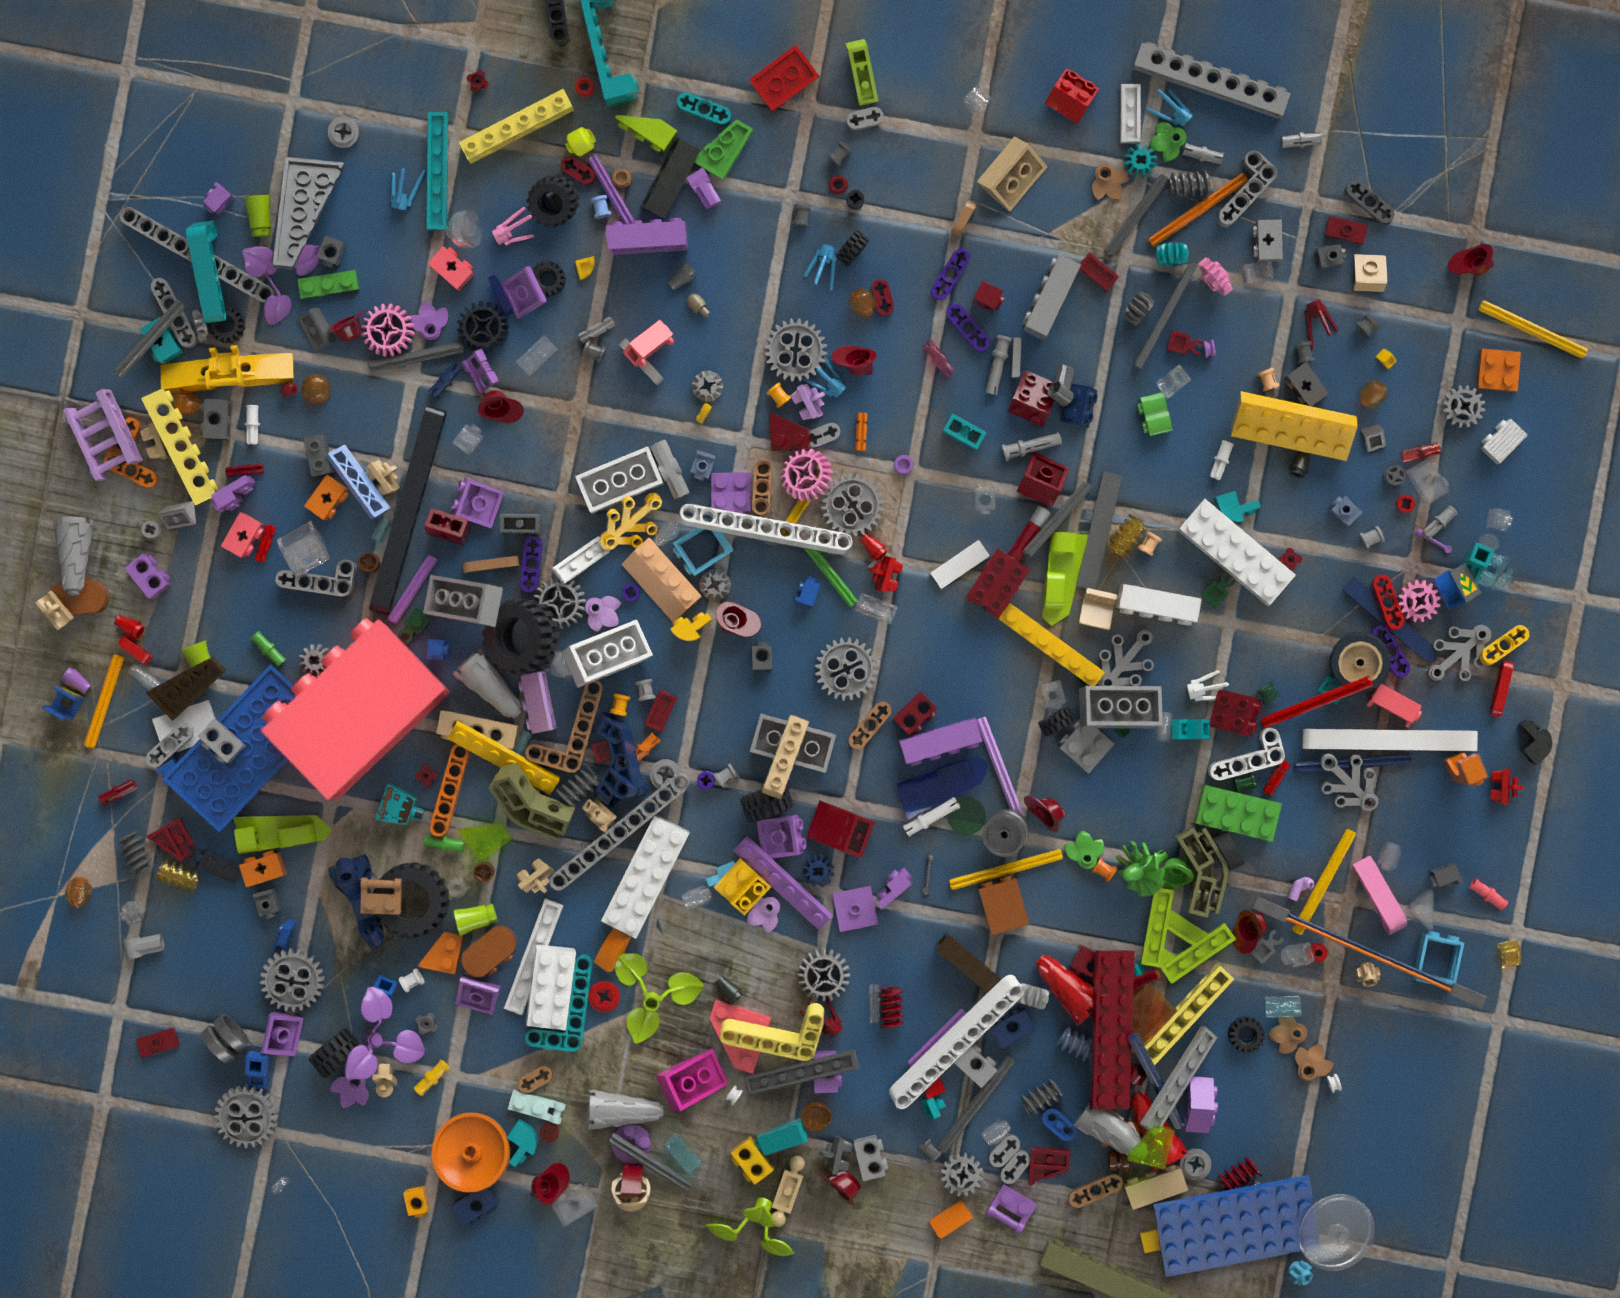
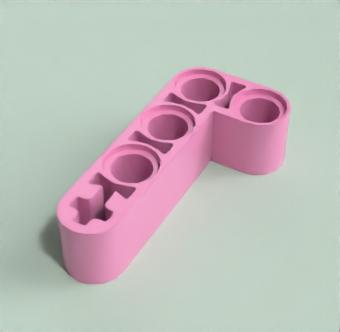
M1371 856L1352 864L1358 879L1380 915V921L1387 934L1390 935L1406 927L1408 921Z

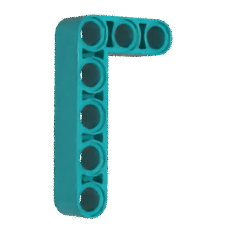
M211 220L193 223L186 228V236L205 323L226 321V311L211 242L217 238L215 222Z
M582 954L575 960L566 1030L532 1027L525 1035V1041L529 1046L575 1052L582 1046L593 969V960L589 955ZM579 960H587L589 963L588 968L582 969L579 966ZM584 979L586 987L579 988L576 985V980ZM574 999H582L584 1002L583 1007H576ZM579 1018L581 1026L574 1027L571 1024V1019ZM537 1032L540 1036L539 1041H532L530 1033ZM552 1034L557 1035L559 1043H551L549 1036ZM569 1038H577L579 1044L577 1046H571L569 1044Z

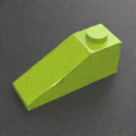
M865 39L845 43L859 106L878 102Z

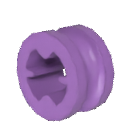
M1210 340V342L1203 341L1204 358H1208V356L1215 357V344L1213 340Z

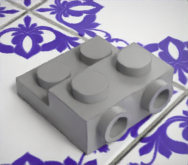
M1078 719L1072 726L1073 732L1070 735L1066 733L1059 741L1061 744L1059 748L1087 773H1090L1114 743L1097 728H1080V719Z

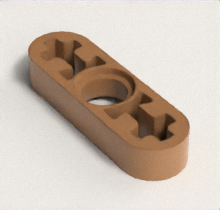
M518 556L465 562L462 563L463 573L519 566Z
M878 702L849 736V744L852 748H863L891 715L892 709L887 702ZM886 705L888 713L886 715L882 714L879 717L882 719L880 723L876 718L870 716L873 712L875 715L878 714V706L883 707ZM867 720L875 721L876 727L873 731L865 729L864 724ZM861 727L865 733L869 734V737L866 738L864 735L861 738L863 743L861 745H854L852 738L854 735L858 737L861 734L858 731Z
M1109 1173L1071 1190L1068 1196L1069 1202L1073 1207L1081 1208L1119 1191L1122 1188L1123 1181L1117 1173ZM1111 1178L1119 1180L1118 1182H1116V1187H1113L1112 1185L1106 1186L1108 1191L1105 1192V1189L1101 1183L1102 1181H1104L1106 1185L1111 1182ZM1093 1185L1101 1187L1099 1195L1094 1196L1090 1193V1188ZM1086 1189L1090 1199H1087V1197L1084 1196L1080 1198V1203H1077L1076 1200L1072 1201V1199L1075 1198L1074 1194L1078 1193L1079 1196L1084 1195L1085 1193L1083 1190Z

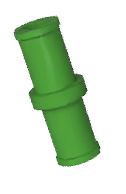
M260 631L250 638L262 651L261 654L263 656L266 655L276 668L286 660L274 648L275 645L270 643Z
M426 834L424 846L440 848L441 851L451 850L463 853L465 841L450 839L448 836L437 837Z

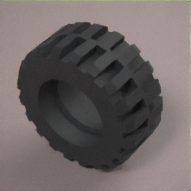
M517 599L506 600L500 603L496 627L484 625L485 629L482 630V636H484L482 645L486 648L485 654L487 658H491L490 663L493 666H498L497 668L501 672H507V674L511 675L531 674L541 671L542 668L548 666L550 663L548 660H553L555 656L554 650H557L559 645L557 643L559 632L556 631L558 625L556 621H553L552 618L554 616L551 611H546L547 607L535 600ZM519 619L525 623L529 632V643L522 655L515 649L512 642V630Z
M418 862L403 863L385 872L379 880L402 879V884L415 882L423 886L429 896V905L422 916L413 919L405 918L400 914H374L375 918L378 917L380 920L379 924L381 927L387 928V932L390 934L394 933L397 937H408V939L422 937L438 927L444 917H446L447 908L450 904V900H448L449 889H446V882L444 878L441 879L440 873L432 870L430 866L422 865ZM375 888L373 890V893L394 894L395 892L394 888Z

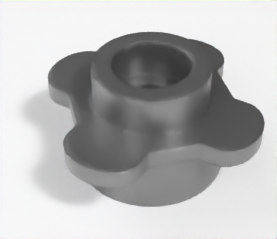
M428 1013L427 1016H418L416 1018L419 1028L418 1032L421 1035L437 1030L438 1027L434 1022V1014Z

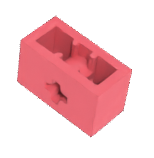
M442 246L428 264L460 292L475 275L471 271L473 267L466 260L461 262L456 258L459 254L451 247L446 249ZM449 265H455L457 269L455 271L450 270Z
M240 512L221 547L241 558L249 557L254 550L253 544L255 540H259L263 534L264 529L262 528L264 524ZM241 533H246L247 540L243 539Z

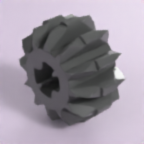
M1142 291L1139 292L1123 311V317L1130 324L1132 323L1134 326L1139 325L1154 306V300L1148 294Z

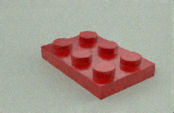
M795 45L750 78L749 82L769 109L774 112L817 80L819 75L797 45Z

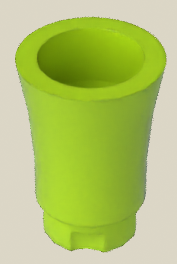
M271 195L243 198L252 237L271 235Z
M206 640L180 650L190 668L210 658Z
M493 904L454 910L460 936L489 926L490 923L498 922Z

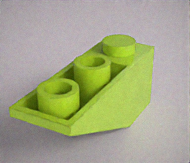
M616 115L615 117L618 122L617 125L625 131L631 130L635 133L633 135L641 142L646 140L651 144L650 148L658 153L660 151L666 153L678 135L676 129L660 119Z

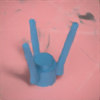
M1157 89L1161 97L1176 110L1172 115L1175 119L1151 108H1147V111L1172 123L1175 127L1178 125L1184 127L1193 116L1189 112L1190 110L1185 107L1171 89L1168 92L1180 107L1160 89Z
M401 169L397 192L395 173L391 174L390 202L392 208L406 211L407 206L411 207L412 200L423 180L426 170H422L408 199L407 194L402 193L405 169Z
M822 244L820 250L817 249L815 257L804 273V277L808 276L819 258L821 263L814 280V285H817L825 263L830 264L831 261L829 290H833L837 260L835 257L836 249Z
M822 356L821 358L826 361V366L835 377L831 379L820 368H816L821 376L829 382L826 386L828 389L810 379L807 380L804 376H802V380L825 392L829 397L833 395L837 398L847 386L843 384L845 381L837 374L826 357Z

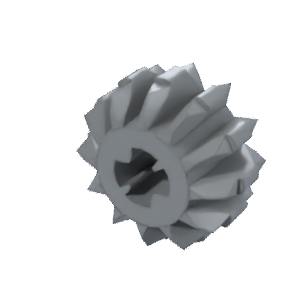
M310 644V650L307 648L303 649L306 655H299V658L304 659V662H300L299 665H306L303 669L304 673L310 670L309 674L311 676L315 675V672L319 676L326 669L321 660L326 656L325 654L329 649L325 648L322 650L321 644H318L316 648L314 644ZM319 657L320 660L318 661H320V663L313 664L312 661L314 660H312V658Z
M1024 983L1021 984L1024 994L1017 1002L1044 1009L1046 1004H1048L1049 992L1042 988Z

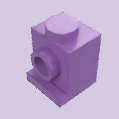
M215 182L216 188L211 189L205 195L206 199L203 201V207L211 214L215 212L219 215L232 202L234 197L218 182Z

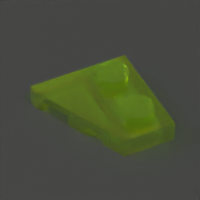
M502 823L461 828L459 830L479 862L513 840Z
M1154 1125L1127 1155V1160L1165 1169L1174 1136V1129Z

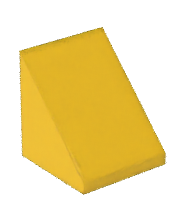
M1383 349L1376 356L1388 370L1397 362L1394 355L1386 349Z

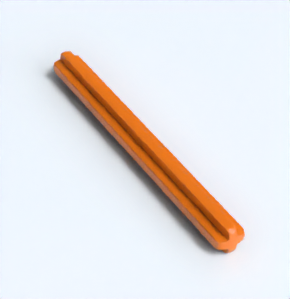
M1241 173L1148 239L1150 245L1156 247L1248 182L1246 175Z

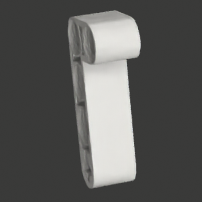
M1273 728L1262 729L1259 734L1261 750L1214 762L1208 767L1209 776L1215 780H1224L1282 763L1285 753L1278 731ZM1268 731L1274 734L1271 742L1265 740V734ZM1273 750H1277L1279 753V758L1276 761H1272L1270 758V753ZM1255 755L1260 758V763L1257 766H1253L1251 763V759ZM1238 760L1241 763V769L1234 771L1232 764ZM1216 766L1221 769H1228V771L1219 772L1220 776L1213 773L1216 770Z

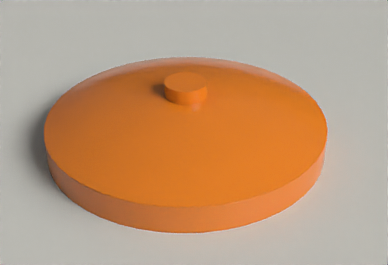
M463 1113L448 1120L437 1132L432 1146V1162L437 1175L446 1185L461 1192H479L494 1185L504 1174L510 1159V1145L504 1129L491 1117L479 1113Z

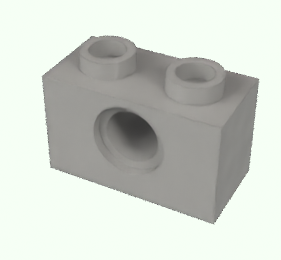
M974 1043L954 1063L982 1088L998 1071L995 1067L997 1063L989 1056L985 1058L981 1054L982 1050ZM973 1059L981 1060V1065L978 1068H973L970 1065Z

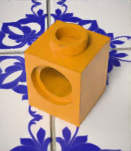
M425 1185L406 1189L403 1195L408 1216L414 1215V1218L425 1216V1212H428L430 1209ZM414 1198L421 1200V1207L414 1206L412 1202Z

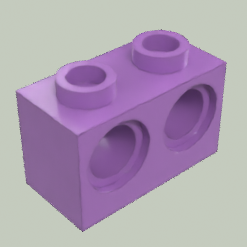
M141 554L124 569L148 599H154L171 586V583L168 581L170 577L164 570H159L156 566L158 562L152 555ZM143 562L147 564V570L144 573L140 571V565ZM154 578H158L160 582L157 588L152 586Z

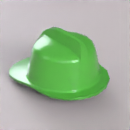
M1170 858L1163 866L1165 872L1162 879L1164 883L1162 888L1174 890L1194 880V874L1190 870L1187 858Z

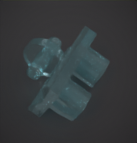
M1493 554L1489 564L1497 568L1495 574L1485 569L1482 572L1479 580L1487 585L1486 588L1488 590H1492L1499 577L1501 581L1498 585L1503 588L1507 582L1513 584L1515 581L1510 577L1514 570L1508 568L1506 573H1503L1511 559L1508 556L1503 558L1500 555Z
M1301 996L1265 997V1017H1301Z

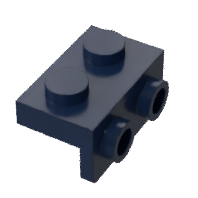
M1071 384L1070 390L1073 392V399L1068 405L1063 406L1060 421L1089 428L1093 420L1094 404L1098 398L1097 390L1090 386Z

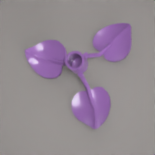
M305 245L294 267L299 276L308 275L317 267L320 261L317 258L320 251L319 246ZM267 247L242 250L247 274L251 277L263 275L276 292V296H269L264 304L265 320L269 325H274L289 314L292 305L290 298L287 295L280 294V291L269 276L277 270V268H273L274 253Z
M368 987L361 1002V1014L369 1022H376L377 1020L378 1022L369 1030L370 1033L362 1037V1045L356 1046L349 1053L345 1066L346 1079H366L371 1077L377 1070V1059L374 1055H371L372 1049L378 1048L381 1045L395 1046L393 1056L402 1063L415 1062L425 1053L421 1038L411 1030L400 1032L396 1037V1042L382 1041V1036L375 1031L382 1023V1019L391 1016L392 1002L383 991L374 987Z

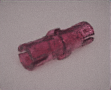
M932 339L928 343L933 349L931 350L927 343L923 348L933 359L932 363L936 364L945 378H947L950 374L946 368H948L951 374L956 370L945 358L946 354L939 350Z

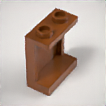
M1011 875L1001 877L1000 882L992 883V881L981 883L978 891L992 935L1029 924L1015 877L1011 878Z

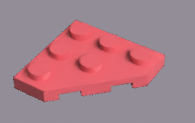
M718 999L715 1000L709 1018L719 1038L721 1024L727 1019L769 1027L771 1021L769 1016ZM722 1042L734 1068L753 1074L760 1052L726 1045Z

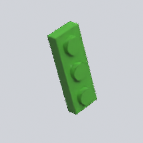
M356 270L297 279L301 299L359 290Z

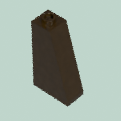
M948 931L935 945V949L985 992L988 993L1002 980L1000 976Z

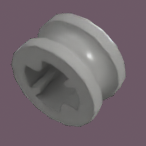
M147 521L142 525L141 531L145 537L154 539L160 535L161 527L154 521ZM149 525L156 528V530H153L154 534L147 533Z

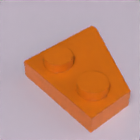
M444 932L419 963L418 967L456 974L464 935L460 936L459 934Z

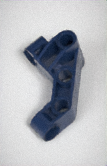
M603 711L593 730L608 740L612 762L597 787L594 796L611 808L617 804L619 799L645 796L648 792V785L641 778L631 729L612 714Z
M366 854L352 859L340 858L334 866L328 868L329 877L335 884V887L349 899L358 921L359 932L365 943L371 948L378 947L384 941L383 927L379 924L380 920L378 917L375 918L374 914L360 913L361 878L371 880L373 873L370 861Z

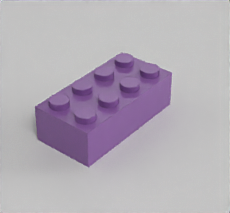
M681 218L669 219L670 222L653 219L650 220V223H642L640 220L630 221V224L623 225L622 222H611V225H606L607 249L610 255L688 250L686 223L681 221Z
M971 718L899 740L905 763L915 766L921 764L922 759L928 757L931 761L941 758V754L948 752L949 755L960 752L959 748L965 746L967 749L978 747L979 742H982L976 719Z

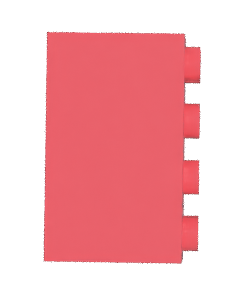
M367 618L359 623L349 634L355 640L345 651L339 646L333 648L321 660L326 669L317 678L308 673L292 687L291 690L297 695L292 702L286 705L278 701L262 716L267 725L261 731L327 800L337 801L451 693L395 633L379 619L374 624Z

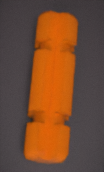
M857 413L858 424H856L857 442L855 449L856 451H865L867 413Z

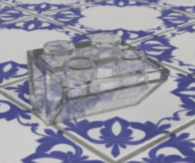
M312 521L277 539L280 551L295 577L307 573L309 570L330 559L323 537Z

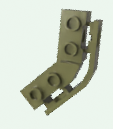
M517 762L501 767L488 789L508 818L522 828L553 840H557L559 834L564 836L572 820L575 807L541 795L540 791L532 786Z
M1190 827L1175 836V839L1195 870L1186 911L1208 918L1210 910L1216 914L1220 912L1228 879L1227 862L1205 827L1199 828V832ZM1200 836L1206 842L1209 850L1205 851L1198 839ZM1212 853L1215 854L1220 865L1221 876L1218 887L1216 886L1217 879L1215 878L1214 860L1210 855ZM1215 890V898L1212 900L1211 906H1209L1212 891Z

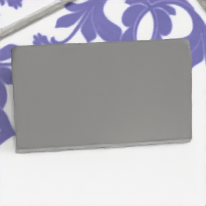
M193 501L168 505L158 513L168 530L196 524Z

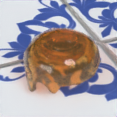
M315 373L310 374L303 380L301 392L306 401L312 404H321L329 398L331 386L326 376Z
M182 388L176 389L173 394V406L178 408L183 414H194L200 410L203 404L195 394Z
M813 1101L808 1103L801 1111V1120L804 1126L811 1131H822L827 1125L831 1124L832 1114L827 1105L819 1101Z

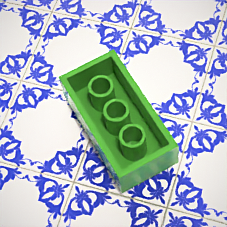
M1202 784L1193 822L1273 842L1282 803Z

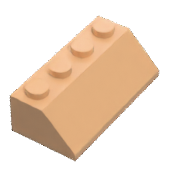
M651 538L643 542L621 564L672 622L681 617L702 598L701 594Z

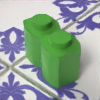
M1163 392L1139 399L1137 410L1139 415L1142 414L1144 422H1141L1144 434L1147 433L1148 437L1173 430Z

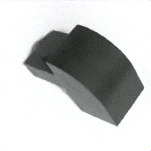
M1523 720L1518 726L1531 740L1520 751L1532 765H1538L1550 753L1552 737L1547 729H1542L1539 732L1540 728L1534 721Z

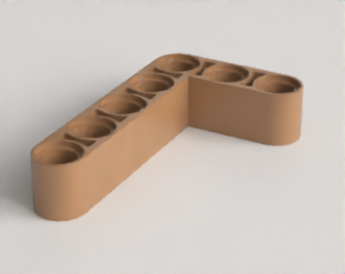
M596 680L586 684L584 687L567 751L533 744L526 749L525 754L528 760L571 773L581 769L604 690L601 681ZM591 683L599 685L598 693L593 694L590 692L589 686ZM588 701L594 705V709L590 713L584 710V704ZM581 720L587 721L589 725L587 731L579 729L578 725ZM576 739H580L583 742L581 750H576L573 746V742ZM533 747L540 750L538 758H533L530 754ZM551 753H556L559 756V761L556 764L551 763L549 760ZM570 758L577 760V768L571 769L568 766Z

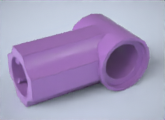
M703 168L686 177L694 193H697L707 210L721 202Z

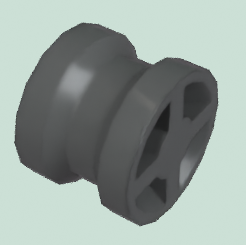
M1368 313L1362 321H1358L1355 324L1358 331L1366 338L1372 336V332L1380 328L1378 322Z
M1400 466L1389 467L1383 474L1385 483L1390 486L1403 483L1406 477L1404 469Z

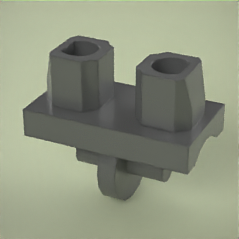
M834 1135L833 1145L827 1144L826 1150H820L819 1155L824 1156L823 1163L829 1164L828 1171H831V1174L838 1175V1172H848L849 1161L843 1160L841 1157L842 1153H852L853 1144L840 1136Z

